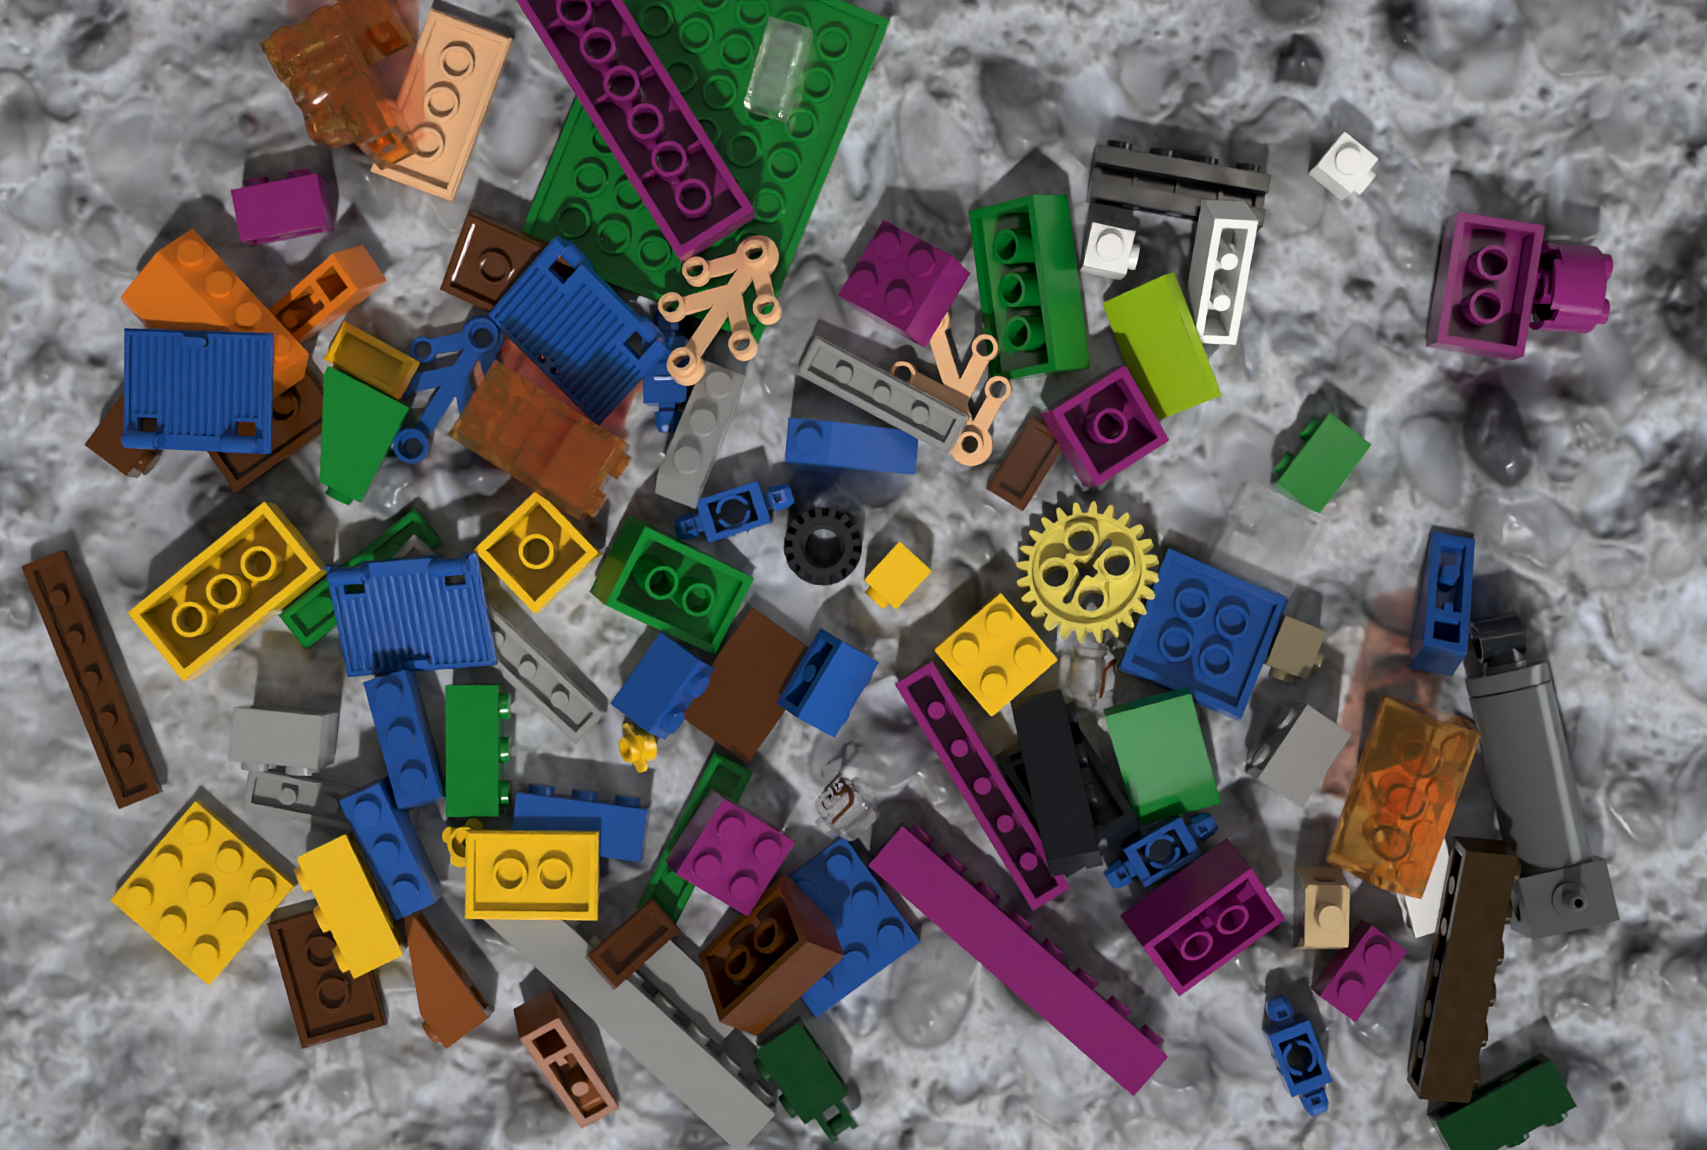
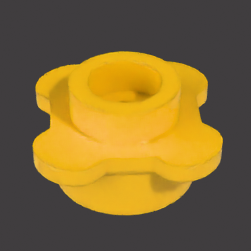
M631 722L624 723L622 726L624 737L619 740L620 755L625 762L634 764L637 772H645L647 770L646 762L654 760L657 755L655 738L653 734L648 733L642 727L634 729Z
M470 818L463 826L457 828L449 826L443 831L442 840L447 844L448 851L451 854L450 861L455 867H465L466 847L463 845V840L466 839V830L483 829L484 825L479 819Z

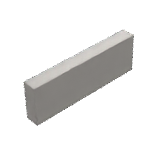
M673 939L669 940L638 968L643 975L718 1045L735 1029L719 1022L702 966Z

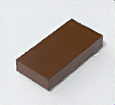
M1033 415L1030 417L986 489L1024 512L1061 452L1060 446L1045 422Z
M651 898L585 958L611 988L615 990L681 930L658 903Z

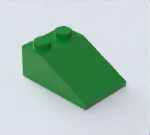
M628 515L589 592L604 605L715 655L754 577L657 527Z

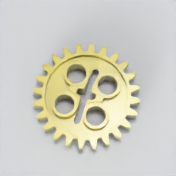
M1092 501L1088 513H1082L1079 504L1075 502L1073 504V515L1067 516L1059 507L1056 509L1058 521L1052 523L1049 519L1043 517L1041 521L1045 531L1043 533L1034 530L1029 531L1035 545H1021L1020 549L1029 558V561L1018 562L1016 567L1020 572L1028 574V576L1017 580V585L1020 589L1031 590L1021 599L1025 606L1037 604L1031 612L1034 620L1041 619L1047 615L1044 623V628L1047 632L1060 625V637L1063 640L1068 638L1072 630L1076 631L1077 639L1081 644L1084 643L1087 632H1093L1098 643L1102 642L1103 630L1109 629L1117 638L1119 637L1117 624L1123 622L1130 628L1135 627L1130 615L1133 611L1142 615L1147 614L1146 608L1140 602L1141 599H1155L1154 591L1146 585L1159 582V576L1157 573L1147 569L1158 565L1159 562L1156 555H1144L1154 547L1152 540L1144 539L1138 541L1144 533L1143 526L1139 524L1129 529L1131 517L1127 512L1116 520L1113 505H1109L1104 514H1099L1096 502ZM1082 534L1090 535L1094 538V542L1088 550L1076 551L1072 548L1074 539ZM1107 541L1112 542L1111 547L1098 557L1104 543ZM1117 558L1128 560L1130 566L1124 574L1114 576L1107 572V567L1112 560ZM1093 566L1096 575L1093 578L1086 575L1082 579L1079 570L1082 567L1089 570ZM1056 569L1067 571L1068 578L1064 584L1052 587L1046 583V579L1052 571ZM1077 587L1074 598L1070 603L1065 604L1063 602L1064 598L1069 596ZM1091 593H1098L1104 597L1102 606L1097 610L1087 611L1081 607L1083 599Z

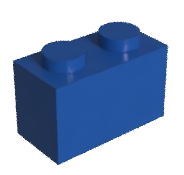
M820 628L776 703L800 720L835 738L841 726L847 721L850 711L861 692L869 684L879 662Z
M660 632L610 704L648 733L665 740L669 734L674 733L681 726L685 718L684 712L694 698H698L705 692L710 683V675L715 668L677 640Z

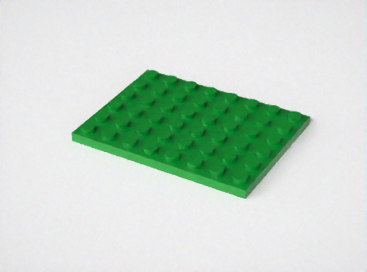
M622 0L755 212V219L694 257H701L706 262L736 253L738 246L751 236H766L775 243L779 251L778 264L770 275L774 296L778 299L886 35L890 20L842 0ZM576 97L522 231L549 243L555 236L561 237L563 240H571L592 261L593 270L606 283L655 303H658L660 298L669 292H675L684 297L727 285L734 273L710 278L709 282L701 287L691 286L682 273L683 264H681ZM763 251L755 252L749 259L759 258ZM695 268L691 272V276L695 277L700 275L703 271V268ZM752 280L744 292L743 298L750 332L759 345L767 325L759 322L753 312V303L757 298V294ZM672 303L668 308L676 310L679 303ZM774 305L764 306L761 314H769L773 310ZM710 309L687 316L703 321ZM728 316L720 329L732 334Z

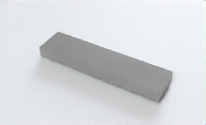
M819 335L815 336L796 373L947 455H951L970 418V415Z
M268 769L267 772L249 771L241 809L352 831L339 800L350 791L359 787L306 776L285 774V772ZM421 807L406 810L415 830L417 829Z

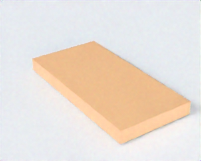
M430 8L370 171L454 203L514 40L511 37Z

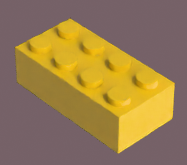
M264 501L132 608L128 615L182 681L196 680L326 574V564L276 503Z

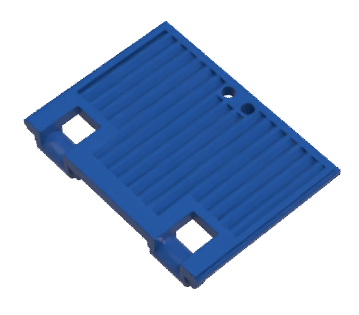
M555 236L487 317L599 427L670 350L669 342L666 340L668 337L647 316L638 315L593 270L592 261L571 240L567 241ZM561 256L575 269L567 281L551 267ZM636 331L651 345L642 356L626 342Z
M124 328V429L121 435L123 447L272 454L274 333ZM141 417L157 418V431H141ZM238 421L255 422V436L238 435Z
M476 551L463 552L458 558L443 559L442 554L362 561L355 567L343 568L342 563L325 566L347 677L391 674L402 670L417 672L498 664L479 558ZM464 575L466 582L447 583L446 576ZM364 583L365 591H347L346 585Z

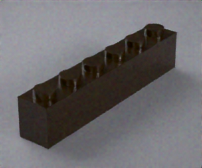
M1453 836L1407 1077L1408 1083L1419 1099L1470 1103L1473 1088H1476L1480 1082V1065L1478 1060L1481 1047H1485L1488 1041L1486 1019L1489 1007H1492L1496 1000L1494 978L1497 966H1500L1504 959L1502 937L1504 927L1510 923L1513 911L1510 896L1513 883H1517L1521 872L1518 855L1504 840Z

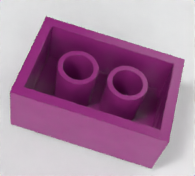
M1456 212L1446 218L1426 347L1510 361L1524 357L1545 225L1464 212Z
M1227 838L1120 915L1179 997L1286 920L1252 868Z

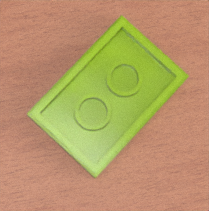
M1175 272L1165 274L1102 303L1126 367L1158 421L1222 396Z

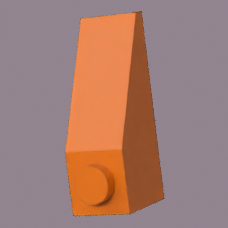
M363 245L356 246L330 255L268 310L302 344L358 306L387 280Z

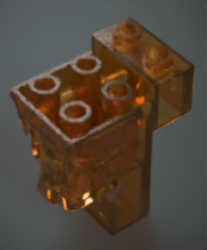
M337 0L338 3L333 6L326 5L317 8L310 14L308 19L294 26L278 28L270 35L269 39L259 43L280 82L284 83L286 88L288 87L294 103L302 110L307 134L315 144H326L330 148H339L356 142L357 146L381 171L420 151L378 64V61L416 42L396 0Z
M497 360L494 361L448 433V436L533 489V492L580 521H583L587 514L593 518L596 516L608 496L602 492L611 476L618 480L632 459L631 456L626 454L631 445Z

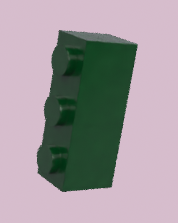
M1540 1052L1474 1088L1470 1103L1448 1102L1428 1113L1427 1116L1446 1150H1498L1503 1146L1511 1148L1522 1144L1530 1137L1529 1132L1542 1125L1550 1127L1562 1122L1568 1117L1567 1112L1577 1107L1553 1061Z

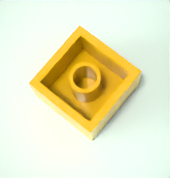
M537 489L474 549L534 614L542 613L603 554L561 508L540 489Z
M997 593L933 648L936 654L991 717L1058 661L1002 593Z

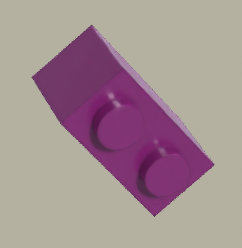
M299 169L285 173L286 179L269 182L267 177L244 180L242 188L231 190L240 242L253 247L335 231L325 179L317 173L312 174L311 169Z
M1361 919L1349 936L1348 947L1339 949L1311 989L1333 1007L1356 1022L1407 951L1374 926Z

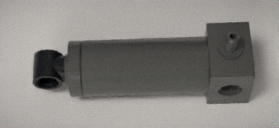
M1516 612L1471 621L1469 626L1471 643L1479 663L1484 664V667L1482 668L1483 672L1464 678L1468 696H1470L1469 701L1501 838L1518 855L1521 864L1519 880L1517 883H1513L1510 896L1513 907L1510 921L1511 930L1535 940L1620 920L1606 859L1593 855L1591 852L1552 681L1549 680L1551 677L1547 661L1526 663V659H1523V654L1526 653V638L1521 620Z

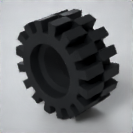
M816 507L808 511L806 510L792 521L784 537V555L790 569L800 579L814 585H832L846 579L857 567L862 553V540L856 524L845 513L833 508ZM820 529L832 531L840 541L838 556L832 562L826 564L814 562L806 552L808 537L814 531Z

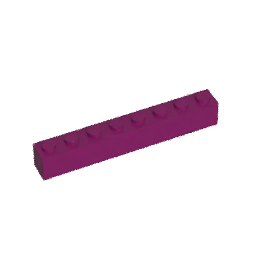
M902 822L870 858L868 866L1132 1096H1135L1168 1058L1165 1051L1160 1047L1165 1040L1146 1023L1139 1029L1127 1017L1132 1011L1114 995H1111L1108 1000L1095 990L1099 983L1082 967L1079 966L1073 971L1061 960L1066 954L1046 937L1041 943L1031 935L1029 931L1033 925L1019 912L1013 909L1008 915L996 904L1000 896L981 880L976 886L963 875L967 868L949 852L943 857L930 847L934 839L920 826L914 823L911 828H908Z

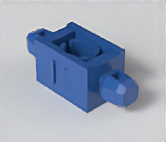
M656 310L653 316V323L668 337L666 340L669 342L670 350L643 378V403L649 407L659 406V411L654 412L656 427L659 433H675L682 417V412L678 411V406L687 405L692 393V385L682 386L675 382L667 370V360L675 349L685 347L689 340L686 339V336H676V332H680L679 322L672 323L666 321L660 311ZM642 338V355L651 346L644 338ZM690 358L681 360L677 367H685L689 363Z
M755 481L699 499L697 504L699 514L693 516L692 512L678 517L673 522L678 539L689 540L700 537L699 533L705 531L708 543H713L772 524L768 510L775 508L776 512L790 507L795 502L790 486L779 484L768 487L769 492L762 493L760 483ZM750 492L758 520L749 522L752 511L747 510L745 518L738 524L731 525L725 522L724 519H719V523L729 529L718 532L710 505L718 502L716 514H721L723 506L730 500H739L746 506L749 505L748 501L739 495Z
M1201 812L1188 818L1190 823L1186 825L1179 815L1168 817L1120 846L1126 859L1120 861L1119 858L1107 865L1103 871L1111 888H1121L1132 883L1131 878L1135 875L1140 883L1147 887L1202 856L1195 841L1200 839L1204 842L1218 830L1212 815L1209 812ZM1173 830L1184 851L1180 853L1179 846L1175 843L1172 844L1171 853L1165 860L1154 861L1150 857L1146 859L1154 867L1148 871L1137 849L1142 847V854L1148 857L1150 855V847L1156 840L1167 839L1171 843L1175 841L1173 837L1167 834L1168 831Z
M1283 994L1271 997L1266 1000L1265 1008L1269 1021L1271 1023L1275 1022V1024L1262 1028L1283 1086L1291 1097L1299 1095L1298 1097L1304 1109L1311 1116L1326 1112L1329 1102L1325 1089L1320 1086L1333 1081L1311 1023L1302 1013L1292 1017L1296 1013L1290 1001ZM1289 1039H1293L1298 1045L1306 1046L1307 1055L1302 1062L1303 1067L1306 1069L1305 1071L1301 1072L1296 1065L1287 1063V1054L1292 1048L1291 1043L1288 1041Z

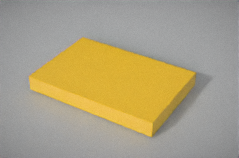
M466 830L465 919L598 920L600 831Z

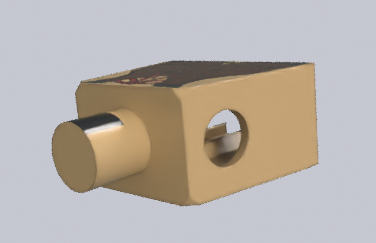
M1294 866L1293 949L1338 950L1348 947L1350 888L1339 867Z

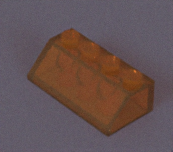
M1383 694L1325 860L1381 889L1422 899L1482 732L1466 717Z

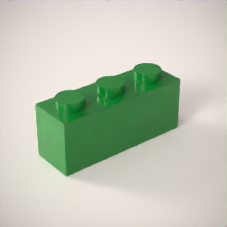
M504 683L445 685L446 817H499L504 814V806H511V780H504V763L511 762L512 752L511 737H504V719L511 718V694L504 693Z

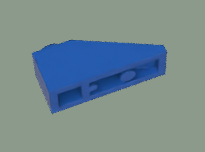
M788 417L785 451L786 464L915 475L918 439L901 429Z
M1432 531L1412 629L1409 668L1453 676L1466 656L1475 539Z

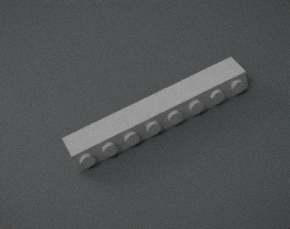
M483 919L735 1150H743L775 1115L776 1105L772 1102L775 1099L773 1093L758 1080L753 1084L740 1073L743 1069L742 1065L728 1052L723 1051L719 1054L708 1044L711 1039L710 1036L695 1022L691 1021L687 1025L675 1014L679 1010L678 1007L665 994L659 992L655 996L643 984L646 978L638 969L615 990L611 988L585 958L605 939L596 933L592 937L579 926L582 920Z

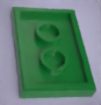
M1189 686L1103 709L1130 805L1137 816L1139 825L1221 804Z

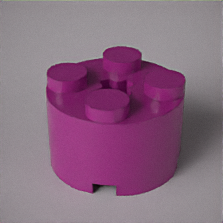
M1542 242L1531 310L1534 322H1529V327L1532 330L1587 334L1597 324H1605L1610 314V303L1605 297L1607 280L1611 277L1613 270L1612 256L1602 253L1596 246Z

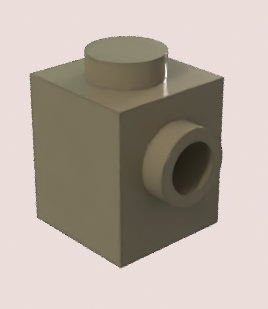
M1282 615L1263 665L1271 667L1268 675L1289 684H1293L1295 677L1307 680L1310 673L1316 675L1325 655V651L1320 649L1327 631Z

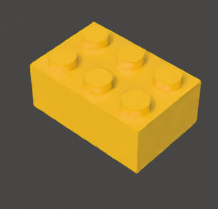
M352 831L296 857L300 866L293 869L295 876L304 893L312 890L318 903L313 908V913L323 933L331 930L337 943L332 952L343 973L350 970L355 979L405 953L407 946Z

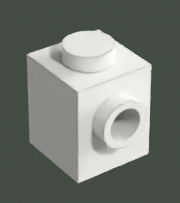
M1344 131L1331 144L1308 174L1340 200H1343L1353 191L1360 195L1376 176L1370 169L1378 161V158Z
M1092 222L1087 231L1079 271L1122 280L1127 274V269L1135 270L1140 244L1133 243L1136 231Z

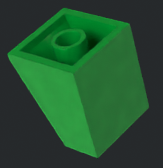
M330 366L327 367L324 373L319 482L328 486L325 492L326 495L349 506L353 500L358 502L365 500L412 407Z

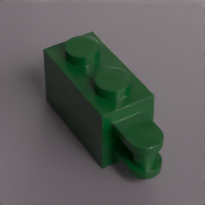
M800 1016L756 1045L755 1054L758 1058L753 1061L754 1065L767 1083L771 1080L775 1081L783 1093L778 1096V1099L792 1119L798 1115L805 1125L815 1118L832 1143L838 1141V1135L847 1128L851 1127L854 1130L859 1126L856 1118L843 1101V1098L848 1095L847 1084ZM835 1104L840 1113L827 1120L823 1112Z

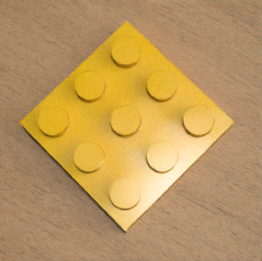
M197 800L110 901L207 985H210L297 884L204 803Z

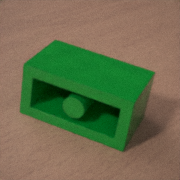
M1330 413L1322 415L1320 419L1313 416L1298 435L1303 440L1293 454L1286 451L1271 471L1277 476L1270 485L1311 516L1320 514L1371 446L1369 442Z

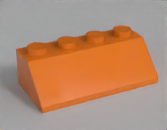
M193 228L157 251L121 295V301L147 329L274 333L273 399L305 377L309 353Z

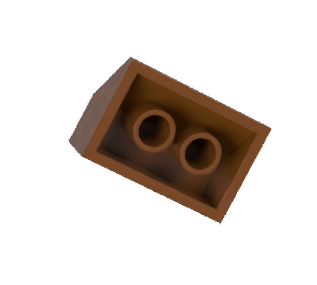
M782 875L761 895L748 917L741 914L698 956L719 1022L758 1036L845 955L831 920L790 877Z

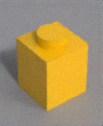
M899 541L864 579L870 585L865 593L883 610L888 604L897 609L931 573V570Z

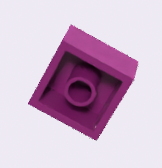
M883 220L838 295L859 313L926 348L971 273L952 255Z
M1125 365L1109 368L1039 412L1084 487H1097L1169 441V438Z
M711 788L665 862L676 875L748 917L795 841L783 830L714 788Z

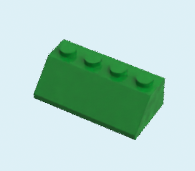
M1033 194L968 211L984 334L995 337L1000 345L997 357L988 363L990 378L1002 376L1009 381L1089 369L1090 362L1068 196ZM985 339L988 356L993 351V343L989 339Z

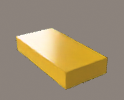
M346 321L343 322L324 357V360L397 400L402 398L421 363Z

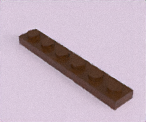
M67 550L58 551L21 566L118 809L162 793L163 789Z

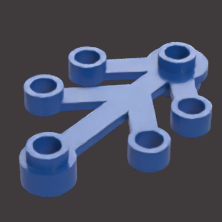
M476 315L470 318L464 324L460 333L433 339L418 337L412 341L410 354L412 358L422 364L431 363L435 360L437 354L463 350L453 366L417 373L412 377L407 391L400 400L410 398L414 392L436 387L440 388L415 427L404 429L397 434L393 448L400 460L410 464H417L428 457L431 450L429 438L455 397L462 423L460 428L461 440L473 447L480 446L486 441L488 436L487 428L479 421L469 376L478 361H480L487 387L483 392L485 404L494 410H502L509 405L511 394L502 383L496 356L504 345L505 334L487 315ZM482 329H488L491 333V340L485 345L478 344L476 340L477 333ZM423 342H427L431 346V353L426 358H420L416 352L418 345ZM494 389H501L504 392V400L498 405L492 404L489 399V395ZM472 425H477L481 430V436L476 441H469L466 436L467 429ZM413 438H417L421 443V450L415 455L409 454L406 448L408 441Z

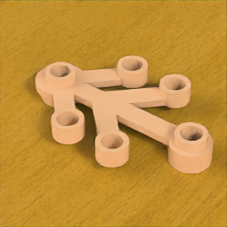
M762 235L751 236L738 246L736 253L707 262L701 257L689 258L683 264L682 273L691 286L701 287L707 284L710 278L734 273L727 285L681 297L678 293L669 292L660 298L658 309L664 319L672 323L681 321L686 315L710 309L686 346L675 349L668 357L667 370L678 384L691 386L703 378L706 367L701 356L728 316L732 331L728 346L734 357L740 361H747L756 355L758 344L750 332L743 294L752 280L757 294V298L753 303V312L759 322L771 325L780 319L782 308L774 296L770 277L778 264L779 251L770 238ZM763 251L759 258L749 259L755 252ZM695 268H703V271L700 275L695 277L691 276V272ZM679 303L675 311L667 312L670 304ZM774 305L773 310L769 314H761L764 306ZM750 341L749 346L745 350H737L740 342ZM690 358L689 363L685 367H677L681 360Z
M948 310L930 340L943 385L917 372L916 367L910 362L900 361L895 363L891 367L890 373L897 377V370L900 367H908L911 372V377L907 381L909 384L970 415L951 454L956 461L963 465L976 466L985 462L992 453L993 439L988 430L1002 403L1011 397L1013 387L1011 382L1005 377L995 376L990 378L985 385L987 398L973 420L968 402L989 361L997 357L1000 345L998 340L991 335L982 334L976 337L972 343L973 355L960 379L946 335L952 322L951 314ZM984 339H989L993 343V351L988 356L981 355L978 350L979 343ZM997 381H1002L1006 385V393L1001 398L995 397L991 391L992 385ZM968 436H973L978 441V448L973 453L967 452L963 447L964 439Z

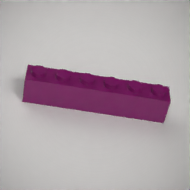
M930 660L895 681L896 688L1031 909L1034 911L1070 889L1063 875L1051 877L1039 835L934 663Z

